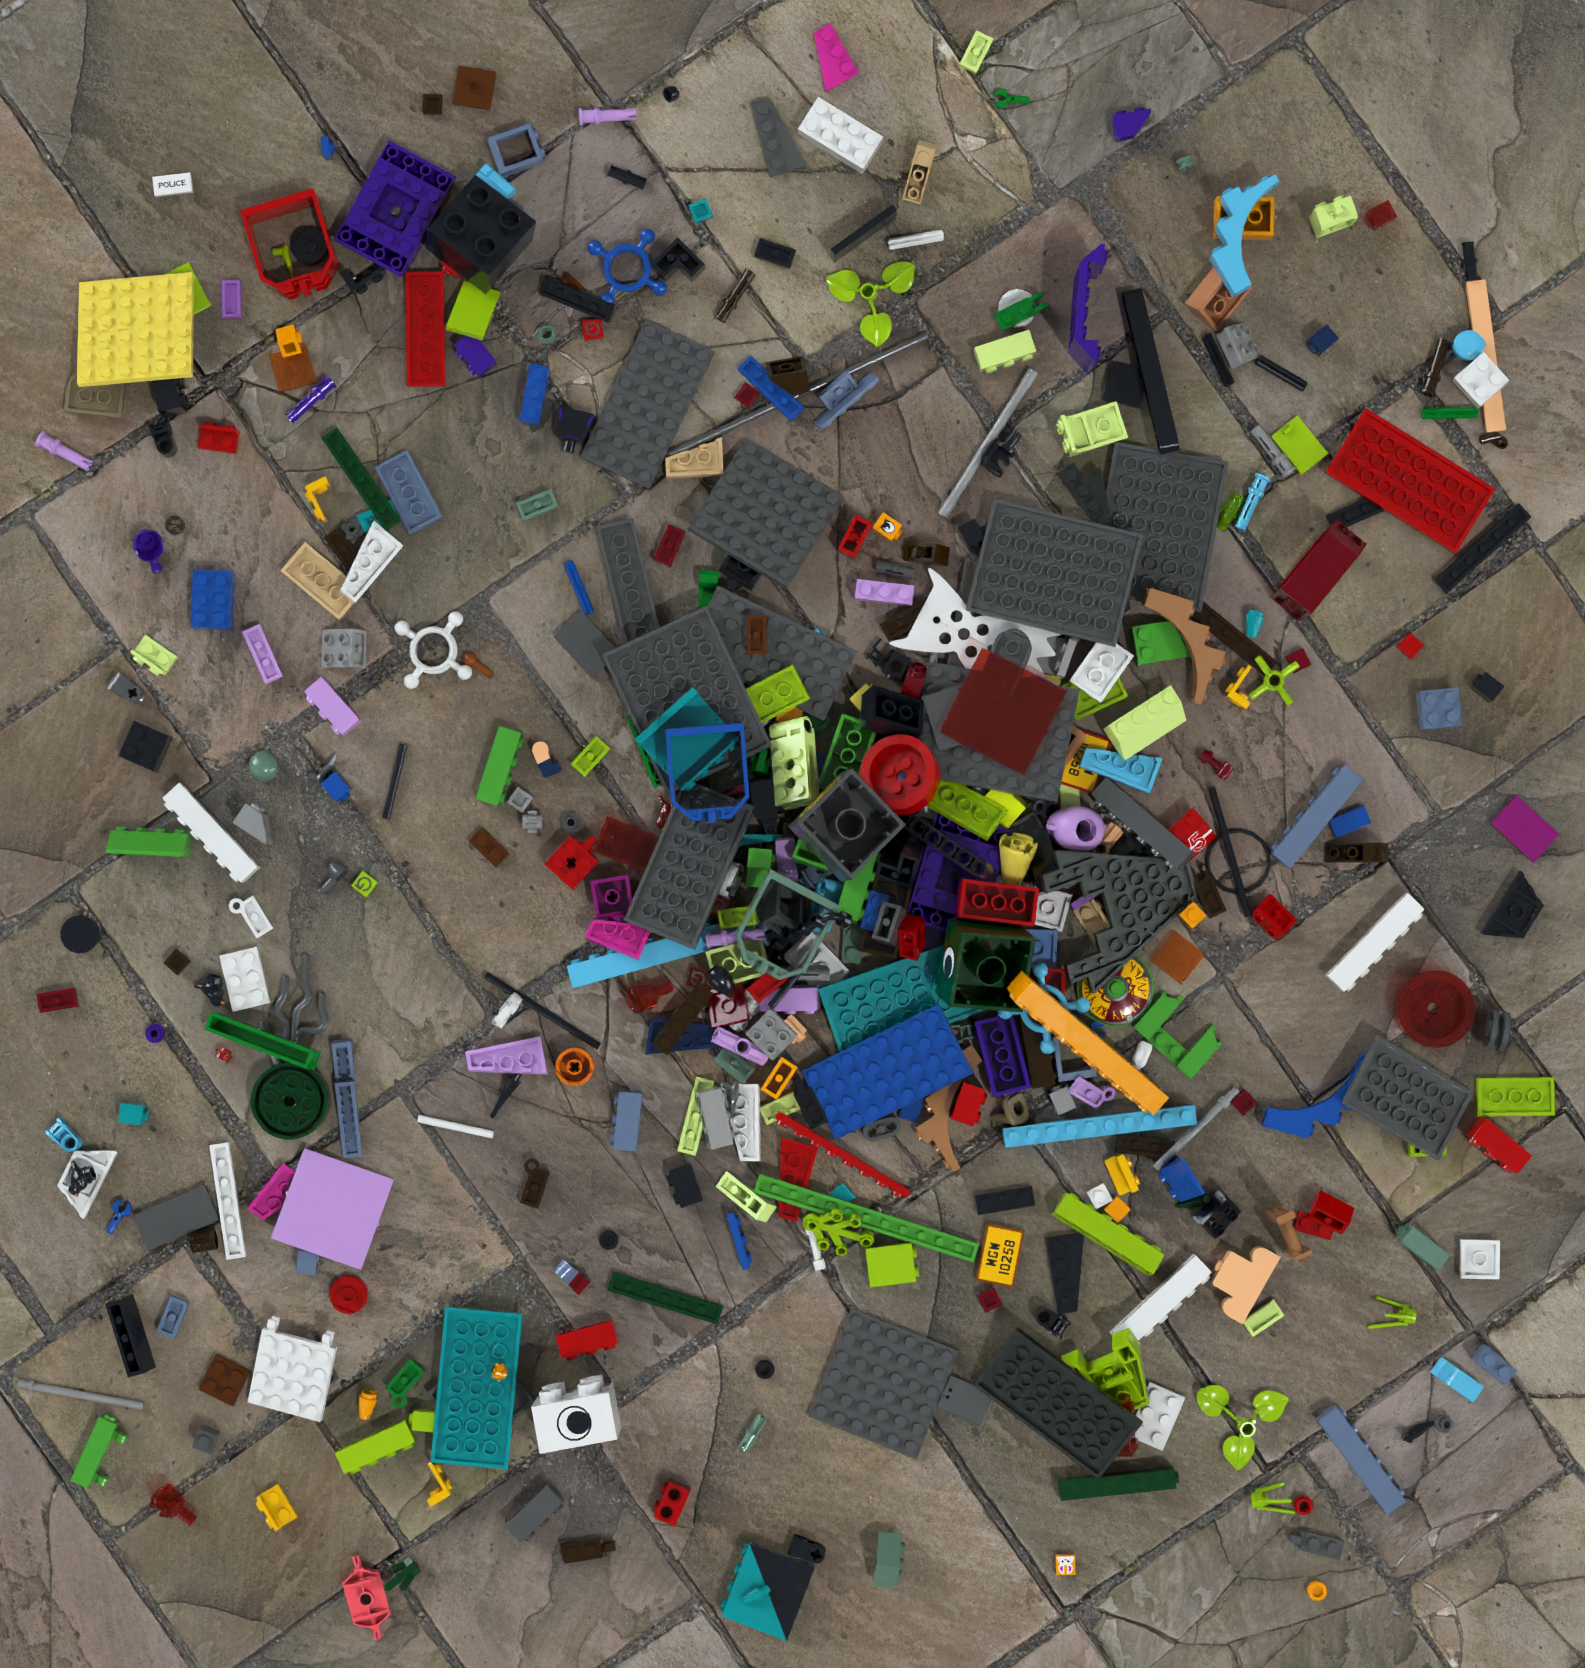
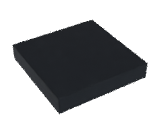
M1111 362L1102 400L1117 401L1118 404L1139 409L1144 391L1139 368Z

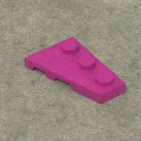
M283 1162L247 1209L262 1220L281 1209L287 1196L286 1191L289 1190L296 1171Z

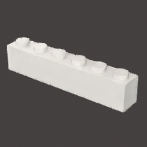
M179 782L163 797L165 807L170 812L175 811L177 813L178 821L183 826L188 825L191 828V835L196 840L201 839L205 845L203 847L209 854L214 853L218 859L216 861L222 868L227 867L231 871L229 875L235 882L240 881L244 883L260 868L257 862L183 783Z
M1404 893L1325 976L1341 992L1346 990L1349 992L1356 985L1354 981L1359 976L1361 978L1369 972L1368 967L1372 963L1376 964L1383 957L1381 954L1386 949L1390 950L1396 944L1395 939L1399 935L1401 937L1405 935L1410 929L1408 926L1412 922L1416 923L1423 916L1421 912L1424 908L1409 893Z
M1192 1254L1110 1331V1334L1113 1335L1130 1328L1138 1341L1143 1336H1149L1157 1323H1163L1168 1318L1167 1314L1171 1310H1177L1182 1305L1181 1301L1186 1296L1187 1298L1192 1296L1196 1292L1195 1288L1200 1283L1203 1285L1210 1279L1209 1275L1212 1272L1195 1254Z

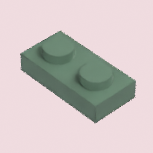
M552 489L516 503L523 522L559 507Z
M849 925L843 929L842 963L861 964V952L858 951V946L863 928H860V925Z
M725 1048L713 1060L742 1084L747 1081L755 1070L740 1056Z

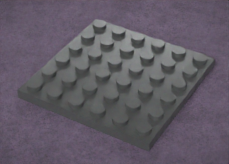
M746 438L691 522L688 531L787 589L841 504L844 496Z
M851 1308L809 1417L917 1459L959 1350Z

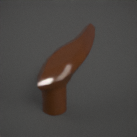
M567 272L563 273L564 278L560 280L561 282L569 283L573 287L588 292L573 276Z

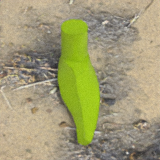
M283 244L282 248H273V255H282L290 278H294L289 247Z

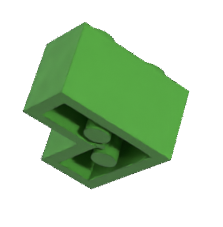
M749 848L746 887L759 888L768 869H771V866H775L776 854H772L771 849Z

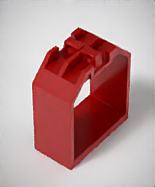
M314 188L240 210L260 279L267 288L290 300L299 298V293L309 297L312 296V289L317 288L319 292L328 288L340 264L320 198ZM315 206L330 254L324 269L280 283L269 280L252 225Z

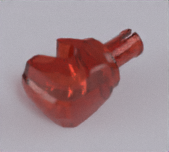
M668 980L655 987L648 983L627 989L626 1005L634 1014L653 1009L659 1003V997L674 992L671 981Z
M169 1483L159 1487L151 1496L149 1505L151 1508L161 1511L160 1517L172 1519L177 1516L187 1523L188 1526H191L198 1517L184 1507L186 1500Z

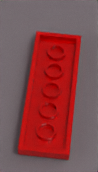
M444 271L406 272L407 387H446Z

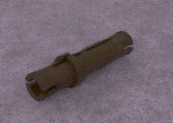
M745 269L729 296L724 298L722 307L715 315V318L722 323L726 322L733 309L736 310V304L756 276L752 271Z

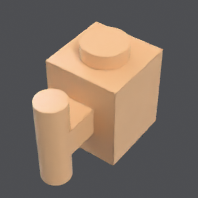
M790 1014L784 1021L798 1034L792 1043L794 1044L796 1041L800 1043L807 1036L805 1034L807 1029Z

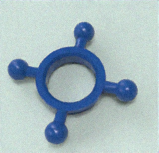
M646 228L642 230L640 234L641 240L637 246L621 244L608 252L603 249L602 244L597 240L591 241L588 244V252L591 255H600L605 258L603 270L611 288L608 293L600 296L602 300L614 303V296L618 290L632 292L640 289L645 284L651 287L653 293L657 296L666 294V283L654 281L650 278L651 262L644 251L646 245L655 240V233L652 229ZM623 253H633L640 257L644 263L643 276L638 282L631 285L620 284L611 274L612 262Z

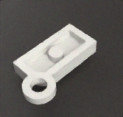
M254 896L245 901L239 898L230 901V911L242 914L256 938L274 929ZM235 902L240 904V908L237 910L233 907Z

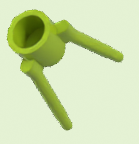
M1375 1297L1377 1300L1402 1309L1398 1310V1314L1385 1313V1317L1398 1318V1322L1369 1325V1329L1415 1324L1416 1309L1410 1308V1305L1401 1304L1384 1297Z
M1284 1482L1264 1488H1256L1255 1492L1251 1493L1252 1508L1287 1514L1296 1513L1294 1510L1267 1506L1268 1503L1292 1502L1291 1499H1267V1494H1263V1492L1284 1486Z

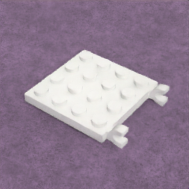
M272 1316V1319H268L267 1328L264 1327L261 1332L248 1403L321 1422L323 1420L337 1347L332 1346L335 1332L327 1330L326 1334L324 1333L322 1336V1343L277 1331L281 1317Z

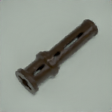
M1437 339L1429 370L1424 374L1423 387L1419 390V393L1424 396L1436 397L1435 390L1438 382L1441 381L1440 371L1450 343L1446 339Z

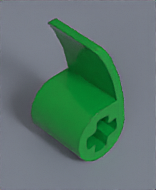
M699 570L698 607H708L719 583V571Z

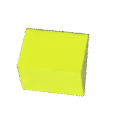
M990 790L984 796L1008 810L1000 823L1006 829L1010 827L1029 805L1019 795Z

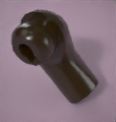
M1498 432L1479 436L1481 445L1492 443L1499 449H1505L1508 446L1507 439Z

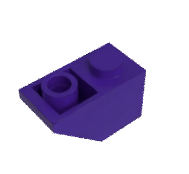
M1140 107L1134 109V112L1127 113L1125 110L1116 112L1111 119L1115 142L1134 139L1149 118L1151 109Z

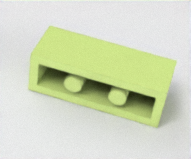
M1030 330L974 348L980 372L985 371L986 373L996 371V367L1002 365L1004 367L1012 366L1015 364L1014 361L1022 359V362L1028 361L1036 353Z

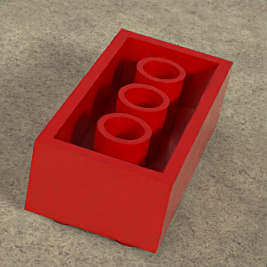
M959 878L955 917L1035 927L1039 888Z

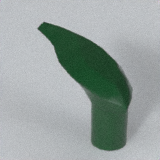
M1203 1194L1176 1203L1175 1208L1197 1207L1204 1203H1209L1211 1198L1210 1195Z

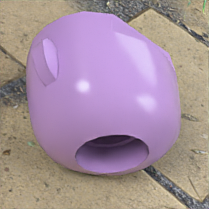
M1074 805L1052 813L1047 821L1046 828L1054 845L1070 851L1089 852L1102 841L1104 830L1107 829V823H1104L1101 816L1094 810ZM1078 823H1080V832L1077 835L1076 828Z

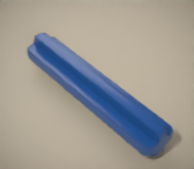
M568 561L564 564V567L585 615L592 614L594 609L573 561Z

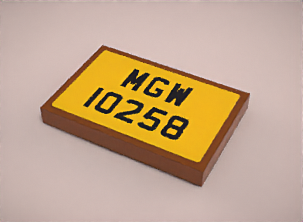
M986 1223L975 1280L1014 1288L1025 1231Z

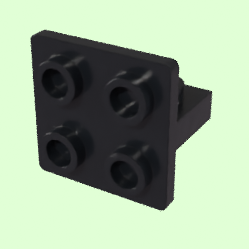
M1217 1190L1211 1197L1210 1202L1205 1203L1192 1218L1214 1239H1217L1218 1236L1225 1232V1229L1231 1222L1238 1218L1241 1211L1227 1196Z

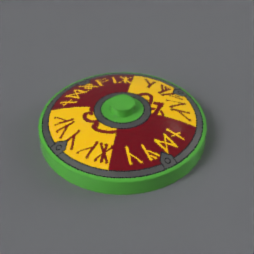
M1134 956L1096 993L1089 991L1086 978L1077 981L1076 991L1078 999L1084 997L1090 1001V1009L1085 1013L1091 1019L1106 1026L1119 1027L1131 1024L1144 1015L1152 1002L1154 984L1146 964L1140 958Z

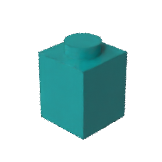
M127 1102L120 1103L119 1123L143 1125L145 1121H148L149 1110H147V1105Z

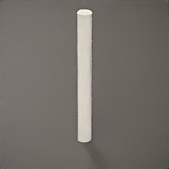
M419 1115L417 1120L418 1123L487 1138H493L494 1131L423 1115Z

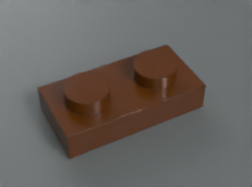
M747 615V654H767V615Z
M482 827L469 840L496 868L509 856V853Z

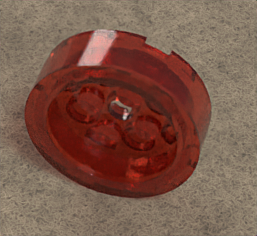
M1439 970L1422 971L1409 977L1400 986L1394 1000V1017L1401 1032L1414 1043L1433 1048L1446 1047L1458 1042L1469 1031L1474 1020L1475 1003L1470 989L1459 977ZM1431 1003H1435L1438 1007L1435 1014L1428 1012V1006Z

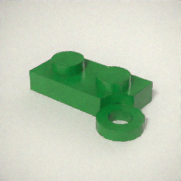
M412 1358L385 1387L393 1395L391 1399L392 1405L398 1409L406 1405V1392L425 1373V1370ZM397 1397L402 1398L403 1402L401 1404L396 1403Z

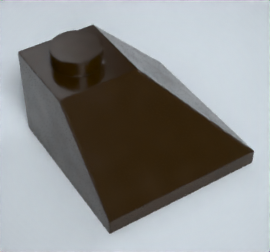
M803 356L766 362L769 380L790 395L800 396L810 392Z

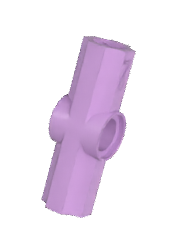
M717 1027L712 1035L711 1042L732 1051L734 1054H738L761 1066L768 1060V1056L756 1044L721 1027ZM742 1041L744 1048L742 1051H738L737 1045Z

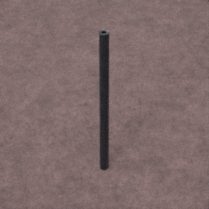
M1214 786L1208 788L1243 914L1244 917L1252 916Z
M486 973L484 979L509 995H512L514 992L523 999L522 1003L598 1050L601 1045L600 1042L491 973Z

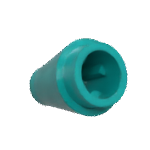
M1249 609L1248 614L1246 613V636L1258 637L1265 619L1263 611Z

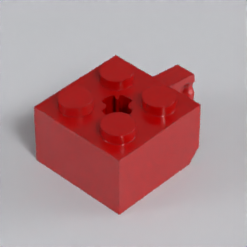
M591 835L586 842L581 839L578 843L572 836H569L544 865L572 890H575L599 863L592 855L594 852L592 847L598 840ZM573 858H575L576 867L573 868L571 866V868H569L568 860H573Z

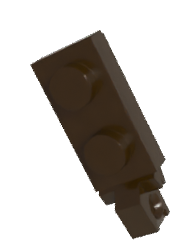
M600 1537L561 1544L564 1564L598 1559L607 1556V1552L616 1551L615 1541L605 1542V1539H600Z

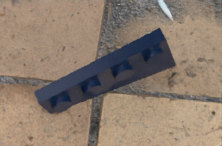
M651 1017L645 1055L663 1053L652 1043L670 1019ZM692 1022L671 1052L717 1048L721 1046L711 1042L715 1031L711 1025Z

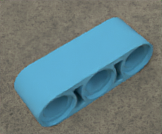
M822 878L817 884L815 893L838 905L842 893V883L838 880ZM812 901L807 924L812 914L816 913L822 916L829 913L830 910ZM832 921V923H831L829 929L827 930L826 934L829 933V931L831 930L833 921ZM815 928L812 932H819L820 928Z

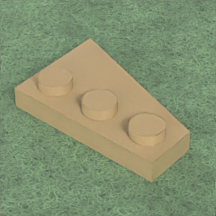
M722 437L708 444L699 445V447L692 450H686L665 458L666 478L722 476L724 473Z

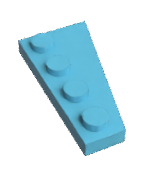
M1085 748L1078 767L1143 793L1150 794L1162 758L1133 755L1123 761L1119 753Z

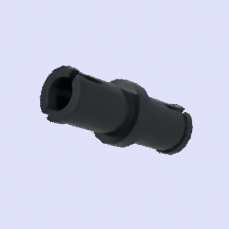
M612 164L607 174L608 177L620 180L625 185L628 183L642 190L647 181V178L631 173L629 169L626 171Z
M1474 241L1462 243L1464 257L1462 265L1465 266L1466 282L1478 280L1476 268L1478 259L1475 258Z

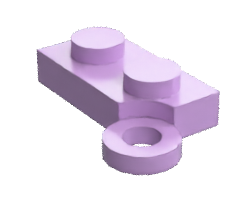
M1080 1075L1068 1090L1072 1095L1097 1110L1103 1101H1110L1115 1096V1090L1111 1086H1105L1101 1089ZM1110 1091V1094L1105 1096L1106 1092Z

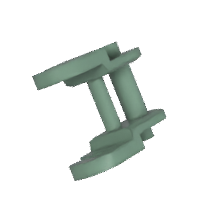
M969 1022L964 1026H960V1024L951 1026V1028L958 1027L960 1030L961 1040L958 1041L959 1043H964L963 1040L965 1039L971 1041L975 1037L974 1035L972 1036L970 1028L972 1024H969ZM966 1027L968 1037H964L962 1028Z

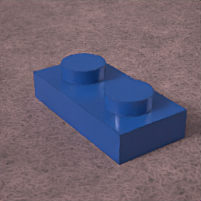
M870 891L860 928L874 932L883 901L888 902L889 895Z

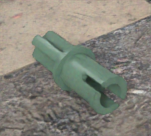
M758 1414L750 1428L746 1429L747 1433L738 1445L740 1449L743 1448V1451L749 1453L755 1440L759 1439V1433L767 1422L764 1416Z

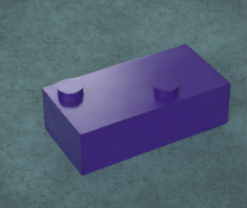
M1013 1015L1009 1019H1002L997 1016L973 1022L991 1098L1031 1088Z

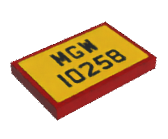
M1083 731L1088 737L1064 768L1061 784L1092 794L1097 787L1100 775L1078 767L1085 748L1108 751L1111 741L1110 739ZM1072 735L1070 744H1071V742H1072V741L1074 740V738H1075L1073 735Z

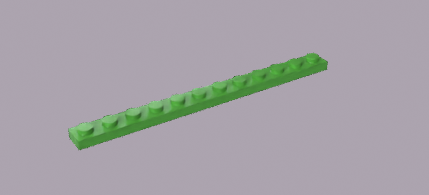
M760 1173L753 1191L754 1193L823 1215L832 1212L834 1209H841L843 1212L842 1220L857 1214L861 1217L860 1227L973 1263L979 1247V1243Z

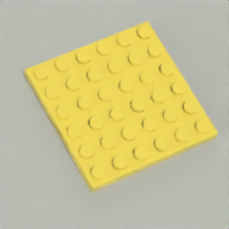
M193 273L79 282L77 385L79 387L193 377Z

